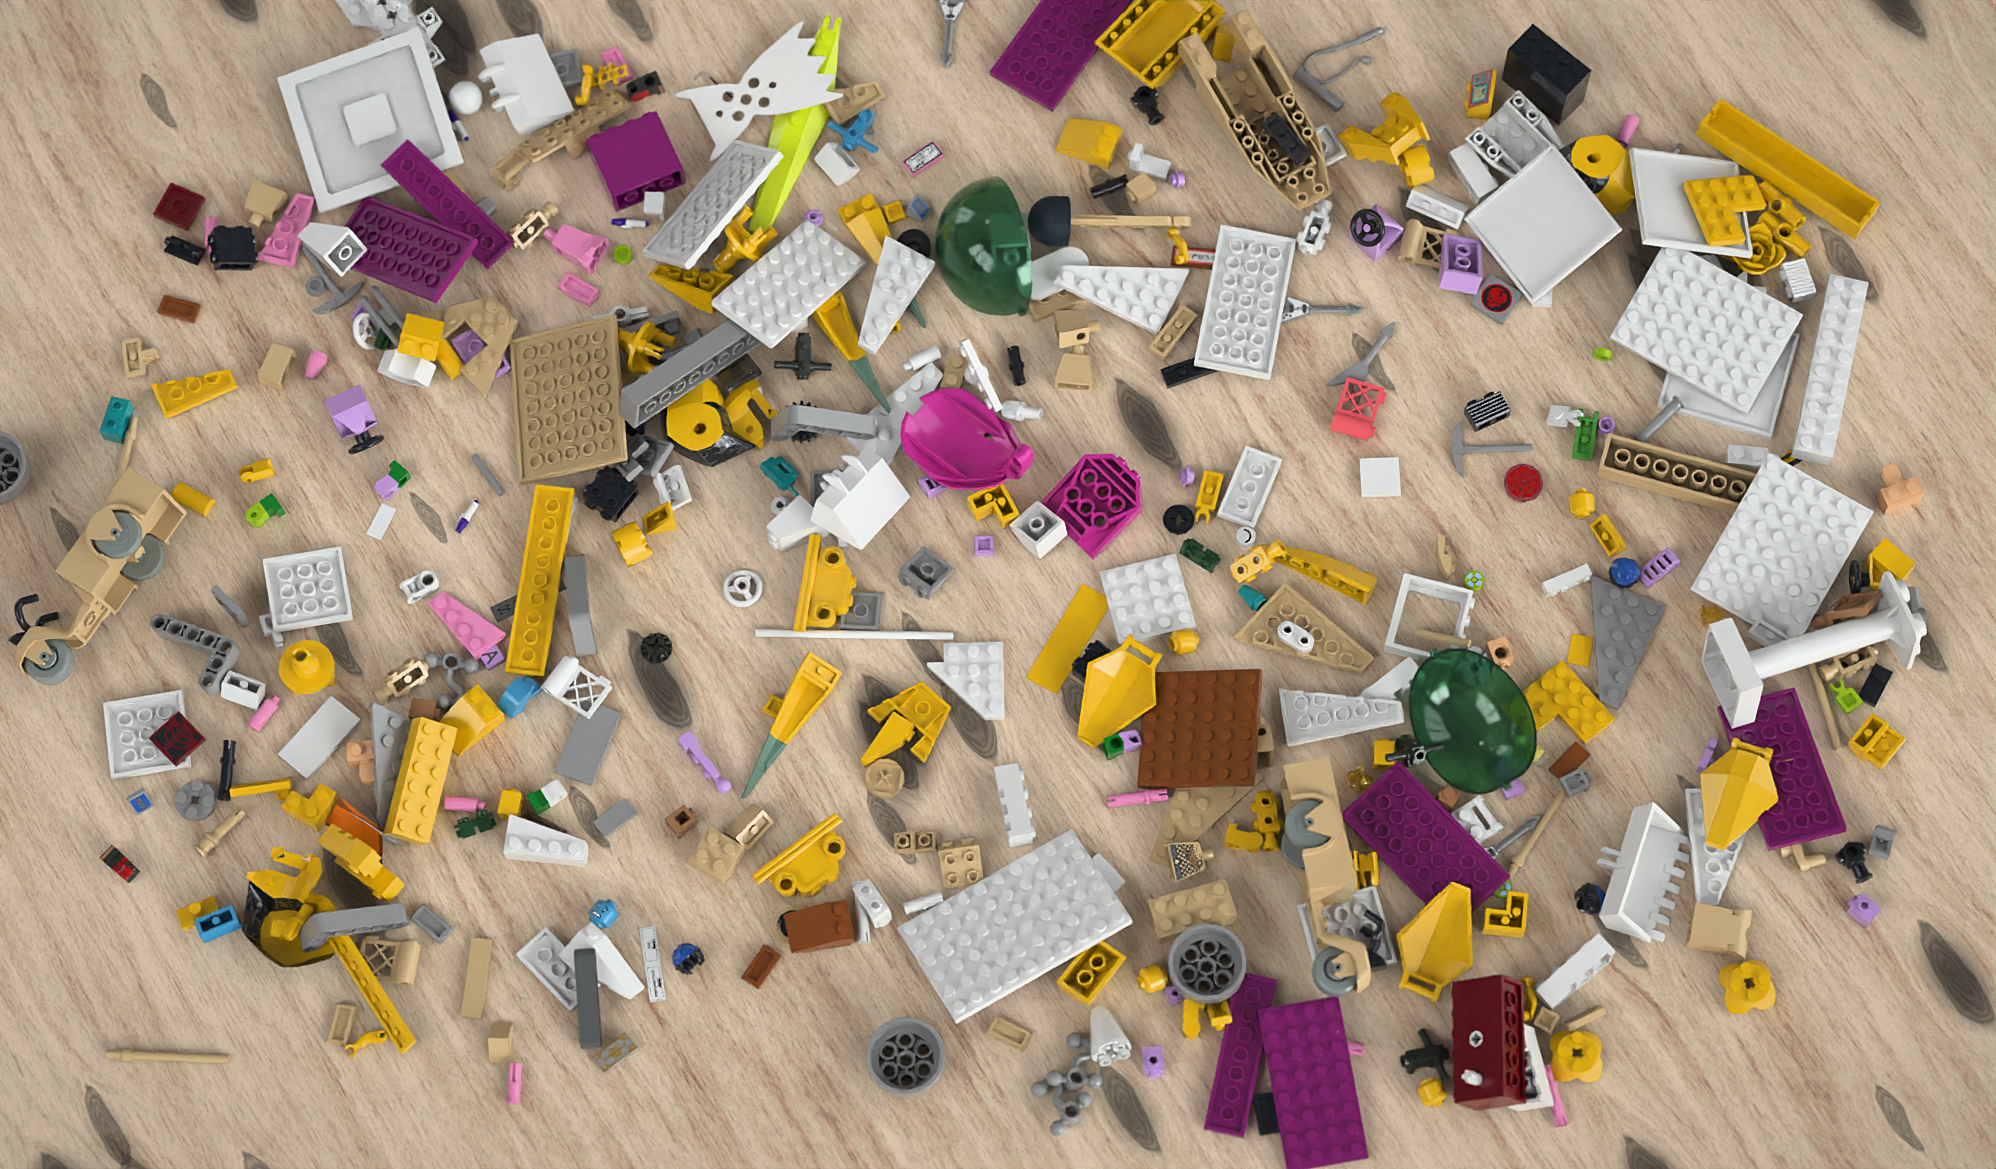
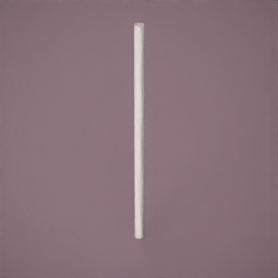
M756 629V637L953 640V632L805 630V632H797L787 629Z

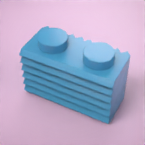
M232 905L226 906L225 909H218L214 913L210 912V915L206 914V916L194 920L199 936L204 943L242 928L238 913Z

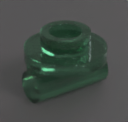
M380 328L374 347L381 350L389 349L392 341Z

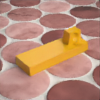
M292 777L232 785L229 789L230 796L236 797L274 791L277 800H285L290 794L293 782Z

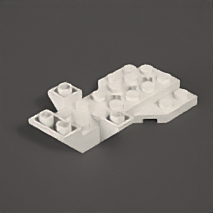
M335 0L353 27L360 28L362 26L379 32L381 37L370 42L368 45L420 27L432 66L434 67L445 61L437 46L430 39L442 24L433 7L415 17L411 11L412 0Z

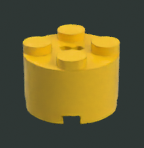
M1420 144L1410 147L1398 156L1399 170L1401 174L1405 173L1406 175L1404 180L1407 188L1434 179L1433 168L1430 167V158L1424 145Z
M636 521L630 522L611 532L612 538L628 567L653 555Z

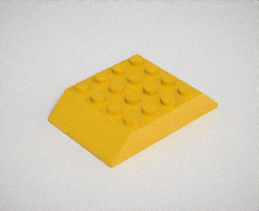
M1136 0L1095 41V44L1153 89L1164 85L1184 64L1178 53L1180 41L1198 33L1204 44L1215 32L1226 14V10L1214 0Z

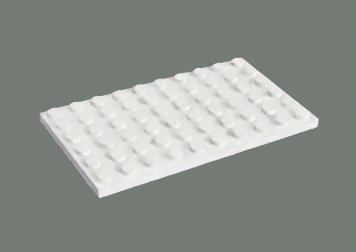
M1071 829L950 897L943 903L897 927L957 1024L1127 927L1133 921Z

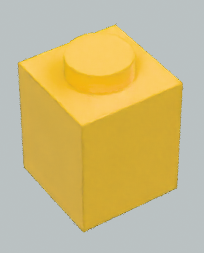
M1380 738L1378 741L1374 740L1373 769L1389 770L1394 765V761H1386L1385 754L1394 753L1395 741H1390L1387 738Z
M509 788L508 791L502 790L497 812L499 817L509 819V814L521 817V808L524 803L523 794L513 788Z

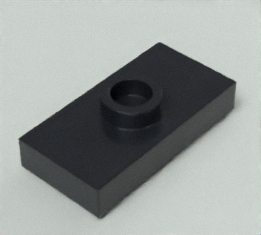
M1273 1092L1253 1095L1259 1137L1279 1134L1280 1130Z

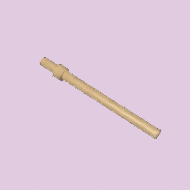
M130 417L128 430L124 434L123 439L125 443L115 486L127 469L132 443L136 439L137 434L135 431L138 418Z
M1815 662L1808 666L1835 751H1840L1843 749Z
M1563 787L1518 855H1515L1511 860V865L1506 871L1511 876L1509 880L1512 879L1518 868L1521 869L1525 863V857L1567 794Z
M126 1048L123 1050H107L106 1052L107 1058H119L123 1061L142 1059L210 1063L230 1062V1055L133 1051V1049Z

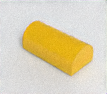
M442 338L436 360L452 381L461 375L459 369L464 364L448 341Z
M179 482L174 487L171 497L177 503L203 517L207 516L216 502L215 499L182 482Z
M1601 514L1589 525L1609 558L1619 555L1627 548V545L1606 514Z

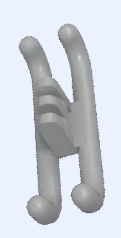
M374 285L371 287V291L384 308L377 312L369 302L368 297L364 295L360 297V302L398 348L400 339L392 329L395 331L400 328L403 329L405 321L382 294L380 288Z

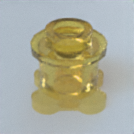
M1716 604L1713 607L1707 608L1701 605V608H1699L1702 627H1706L1707 623H1714L1723 619L1722 609L1718 608Z
M1359 766L1354 771H1350L1347 775L1349 778L1348 786L1351 788L1356 786L1360 793H1364L1373 785V777L1364 773L1365 768Z

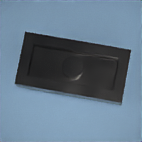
M1875 663L1858 694L1861 700L1875 708L1893 672Z

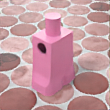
M565 224L562 225L559 232L548 227L543 235L544 238L552 241L551 246L554 253L577 264L589 275L593 274L609 245L606 237L591 235Z

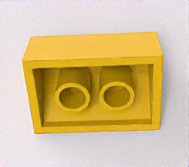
M1100 941L1077 955L1057 980L1060 991L1076 1002L1089 1005L1120 967L1126 956L1104 941Z

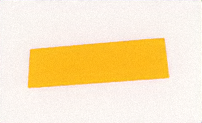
M1081 584L1029 671L1027 679L1055 694L1059 692L1073 668L1072 663L1081 655L1109 608L1105 595Z

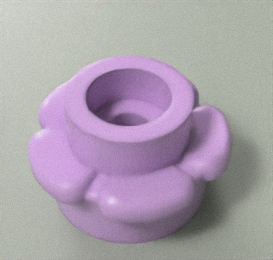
M1174 170L1173 174H1170V184L1174 185L1175 189L1184 186V173Z
M817 209L809 210L805 213L804 221L809 220L815 226H819L823 221V216Z
M1603 417L1598 420V432L1602 435L1612 434L1616 428L1613 419Z

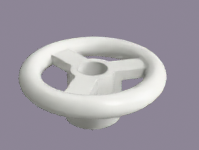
M368 312L358 314L353 322V334L357 343L367 350L376 349L382 341V329ZM368 319L373 322L376 331L372 330L371 326H369ZM368 337L376 338L373 344L364 342Z
M737 570L731 573L724 582L723 592L725 598L731 604L738 607L750 606L760 598L762 582L752 571ZM738 577V578L734 581V586H729L730 583H731V581H732L734 578ZM751 579L755 581L757 587L753 597L749 592ZM741 585L746 586L744 589L739 588ZM738 592L743 594L747 601H738L730 593Z

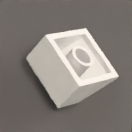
M1038 500L1009 525L1025 548L1038 559H1041L1068 535L1064 521Z

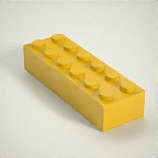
M424 717L412 719L384 835L417 845L429 844L458 728Z

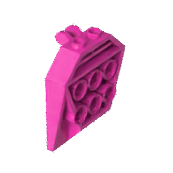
M1085 454L1041 502V504L1064 521L1068 536L1093 560L1142 512V483L1139 480L1141 476L1134 469L1130 471L1127 462L1121 456L1117 458L1114 454ZM1088 476L1095 477L1092 483L1085 482ZM1102 489L1109 490L1108 494L1103 497L1099 496V492ZM1072 492H1077L1078 497L1076 499H1069V495ZM1116 502L1122 503V507L1119 510L1113 509V505ZM1087 505L1092 506V509H1091L1090 512H1088V513H1083V512H1082V510H1083V508H1084L1085 506H1087ZM1105 519V524L1103 526H1096L1097 520Z

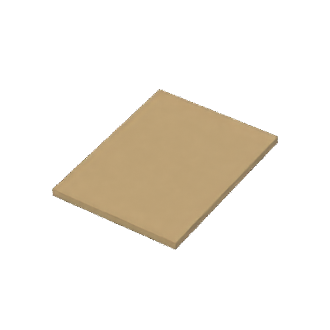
M612 314L512 339L510 342L519 484L526 485L628 460L625 419L619 414L622 378L617 316Z

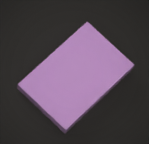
M471 329L450 340L464 365L487 346ZM505 357L495 373V379L511 371V367Z

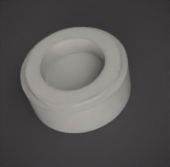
M311 277L306 282V290L309 295L318 297L325 292L326 285L322 278Z

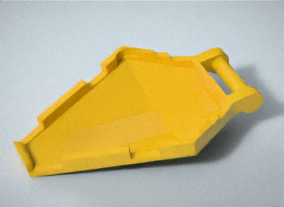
M1130 634L1120 648L1088 662L1077 738L1092 748L1101 744L1104 738L1114 735L1156 705L1155 667L1163 654L1149 649L1133 639L1134 636ZM1128 646L1133 647L1152 659L1151 664L1149 665L1126 651Z
M1733 738L1730 750L1700 773L1707 845L1725 850L1729 844L1744 834L1765 810L1768 811L1778 801V795L1769 767L1773 754L1772 748H1761L1741 742L1738 738Z
M1451 882L1396 935L1404 971L1398 986L1399 989L1410 990L1437 1003L1442 988L1473 967L1471 894L1469 888ZM1411 977L1436 988L1434 991L1409 982L1408 979Z

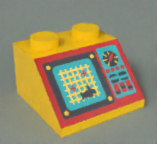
M1497 69L1472 75L1471 82H1467L1466 93H1469V99L1465 98L1463 109L1467 110L1466 117L1489 120Z

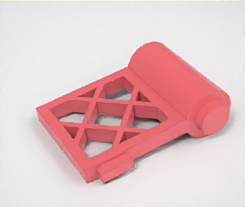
M1347 377L1330 430L1366 441L1369 438H1373L1376 427H1373L1379 404H1384L1387 395L1384 392V388ZM1349 384L1357 386L1360 391L1351 395L1348 391ZM1370 390L1379 392L1378 397L1371 401L1366 395V392ZM1363 395L1367 403L1357 406L1354 398ZM1351 401L1354 409L1350 411L1341 408L1343 403ZM1369 406L1372 410L1371 417L1362 415L1360 410Z

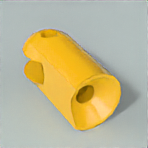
M269 458L243 466L239 470L240 480L245 484L275 475Z
M1371 852L1368 855L1358 854L1361 885L1367 888L1369 878L1372 880L1373 887L1377 886L1379 883L1377 853Z

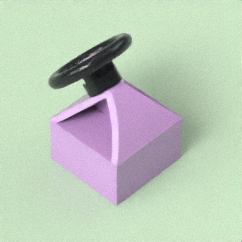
M1376 203L1371 209H1362L1354 214L1351 219L1348 238L1376 262L1402 239L1404 228Z
M360 384L324 400L341 438L346 439L354 436L357 442L356 445L349 448V454L359 453L384 440L383 435L371 437L368 429L377 424V421Z

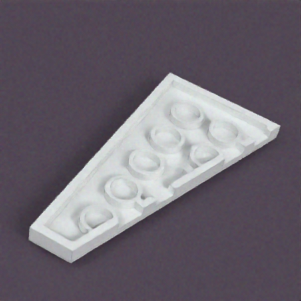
M885 236L858 340V346L873 355L879 350L935 266V262L888 236Z
M930 362L886 398L891 408L889 414L881 404L867 414L875 417V438L869 440L844 438L859 454L866 448L882 457L885 463L889 465L899 447L902 446L900 436L901 424L906 411L913 417L924 405L919 398L929 392L936 391L944 375Z
M1279 689L1288 747L1404 723L1402 703L1400 701L1365 699L1364 697L1355 698L1347 697L1346 695Z

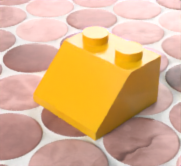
M407 313L397 352L435 361L445 322Z

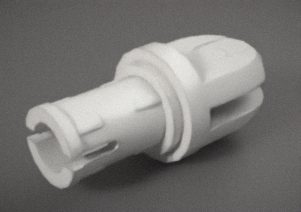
M1007 400L1002 403L1003 409L1000 410L1004 418L1022 421L1025 418L1041 421L1043 416L1042 408L1027 407L1024 402Z

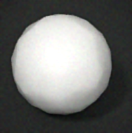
M470 81L458 82L449 93L451 107L454 111L463 115L476 112L483 100L480 88Z

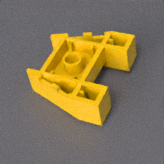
M1393 91L1380 102L1387 118L1381 125L1373 129L1369 134L1351 125L1338 136L1347 155L1357 160L1368 158L1371 162L1382 160L1386 164L1398 165L1397 157L1421 137L1426 140L1430 139L1422 120L1406 97Z
M331 824L317 840L319 845L337 857L334 862L369 888L377 900L382 901L383 899L390 903L405 886L395 874L383 867L379 862L381 857L374 849L358 838H352L351 834L345 833L336 825Z

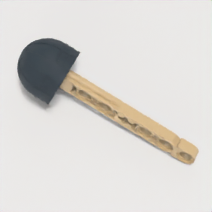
M1047 196L1038 200L1030 209L1028 227L1032 236L1044 245L1068 246L1071 227L1159 229L1176 227L1177 229L1191 228V217L1071 215L1069 196Z

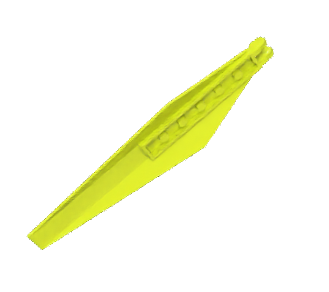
M828 14L825 15L823 25L814 38L816 40L808 51L807 56L826 57L819 67L817 74H835L834 79L826 89L827 92L835 91L838 39L842 18L837 17L834 29L831 30L828 29L831 21V15ZM823 103L788 113L775 114L767 148L780 151L783 157L778 165L767 175L766 180L758 187L753 208L754 214L751 217L749 226L750 232H755L758 227H761V231L769 226H773L831 116Z

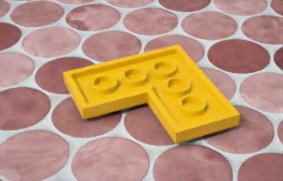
M1753 175L1685 180L1683 183V188L1709 247L1743 244L1746 238L1734 212L1764 210L1766 207L1764 198Z
M1563 660L1502 708V712L1527 739L1531 738L1555 717L1559 716L1585 745L1615 721V717Z

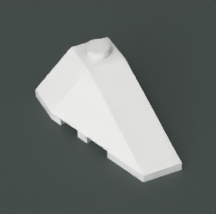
M592 922L580 930L559 954V957L575 971L574 949L595 948L598 981L608 985V989L629 1000L644 989L643 984L608 937Z

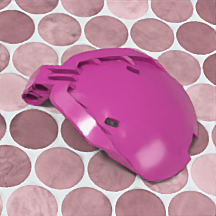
M944 388L929 392L919 398L924 405L912 417L906 411L902 420L900 436L905 454L931 479L949 489L978 490L995 487L1007 479H1020L1032 466L1034 459L1033 450L1026 444L1020 443L1010 423L997 417L994 410H989L984 403L965 389ZM988 433L994 436V438L991 440L984 435Z

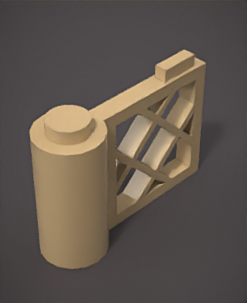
M1410 219L1404 225L1398 260L1407 264L1418 263L1439 269L1441 254L1437 255L1432 247L1438 243L1442 246L1444 234L1461 235H1457L1458 231L1446 229L1445 232L1425 227L1419 220ZM1426 233L1434 235L1437 241L1429 244L1426 239ZM1429 250L1434 258L1431 260L1422 259L1423 252Z
M367 936L366 939H362L360 954L363 958H366L365 962L367 964L370 963L373 967L372 973L374 975L378 974V976H375L378 982L396 983L403 986L414 985L421 945L417 944V940L406 939V941L400 943L379 941L380 938L376 936ZM367 945H375L378 951L370 957L366 955ZM389 947H396L395 954L387 959L383 952ZM381 954L385 962L376 968L372 960ZM389 965L392 969L390 977H382L379 971Z

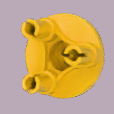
M747 205L735 217L733 216L731 222L723 228L728 237L727 246L713 260V264L721 272H728L741 259L749 258L754 262L759 261L765 255L763 251L767 248V245L778 235L772 226L761 231V227H758L752 235L743 228V224L754 214Z
M650 321L644 323L639 332H628L618 328L619 349H622L629 356L627 369L632 373L647 374L656 366L649 363L648 357L650 355L660 360L662 355L655 351L663 354L664 348L654 344L658 342L672 349L677 340V337L663 333L661 329L656 328L655 323Z
M313 640L299 641L288 647L282 654L279 661V675L292 694H313L326 686L332 687L336 684L334 682L337 681L334 672V658L329 649L322 643Z

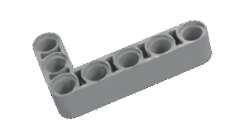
M790 405L771 419V440L786 441L800 430L864 440L876 437L875 417L870 415Z
M585 555L564 557L569 622L577 657L597 654L590 617Z
M164 614L154 615L150 620V626L158 636L210 655L199 676L198 684L208 695H217L221 691V684L228 671L233 669L240 655L238 646L232 639Z
M403 903L318 913L310 917L298 934L302 951L313 952L321 948L329 937L398 929L407 926L409 921Z

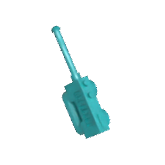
M779 456L776 459L770 457L761 463L760 469L764 475L769 477L780 490L785 491L788 489L796 497L800 495L792 486L795 484L799 473L783 457ZM780 465L787 472V474H785L778 466Z

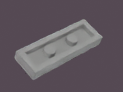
M676 310L623 328V330L628 332H639L644 323L650 321L655 323L656 328L662 331L666 330L668 335L680 333L679 325L681 323Z

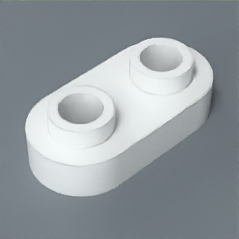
M1290 621L1282 622L1279 625L1277 635L1281 641L1300 653H1308L1312 650L1314 638L1310 633ZM1289 628L1291 632L1286 633L1284 629ZM1301 639H1306L1308 642L1303 644Z

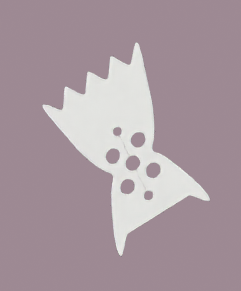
M804 21L791 28L760 55L746 71L739 84H718L698 87L679 92L675 95L676 97L687 98L693 101L716 145L710 157V162L719 157L739 137L755 114L773 115L788 113L833 101L844 96L840 93L826 91L835 74H817L819 67L826 57L807 56L816 39L797 38ZM751 78L759 80L760 83L757 88H750L748 86V81ZM775 82L776 87L770 88L769 84ZM727 91H731L734 94V98L730 102H725L722 98L723 94ZM744 94H749L752 97V101L748 105H744L740 101ZM762 97H767L770 100V104L765 108L760 107L758 104L759 99ZM719 110L723 112L721 117L716 116V112ZM742 111L744 113L743 120L735 121L733 119L734 112Z

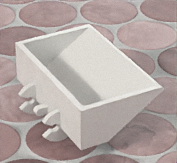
M539 34L497 41L479 50L487 69L483 70L478 77L482 79L483 83L493 81L496 87L489 91L490 95L494 96L499 93L501 97L492 104V108L495 109L496 113L507 110L514 128L523 138L574 112Z
M866 448L857 458L847 453L841 455L842 459L846 461L839 463L843 472L835 469L832 474L825 473L822 475L829 484L827 482L820 483L824 492L816 500L810 519L813 523L859 550H862L910 498V495L883 458Z

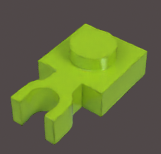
M1838 678L1836 682L1840 685L1839 688L1834 687L1832 683L1828 687L1833 693L1838 695L1834 700L1842 711L1848 715L1860 707L1863 701L1852 687L1846 690L1844 682L1841 678Z

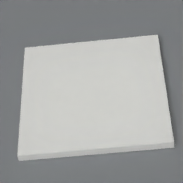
M1554 144L1545 149L1464 217V220L1531 304L1535 303L1622 231V228Z
M1631 147L1629 157L1642 244L1744 258L1752 257L1753 252L1746 211L1734 212L1746 238L1743 244L1709 247L1683 188L1685 180L1740 176L1737 162Z
M1793 332L1746 415L1668 371L1657 408L1664 409L1673 400L1675 395L1685 404L1684 408L1681 407L1676 412L1677 414L1771 440L1800 334Z

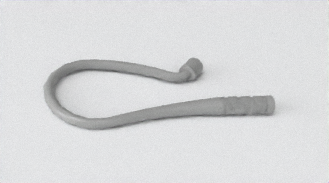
M1378 27L1344 44L1311 53L1304 62V71L1309 74L1307 65L1312 57L1361 44L1383 34L1382 28ZM1366 55L1356 57L1337 75L1327 80H1315L1320 84H1328L1344 75L1357 61L1361 60L1362 63L1370 64L1371 57Z

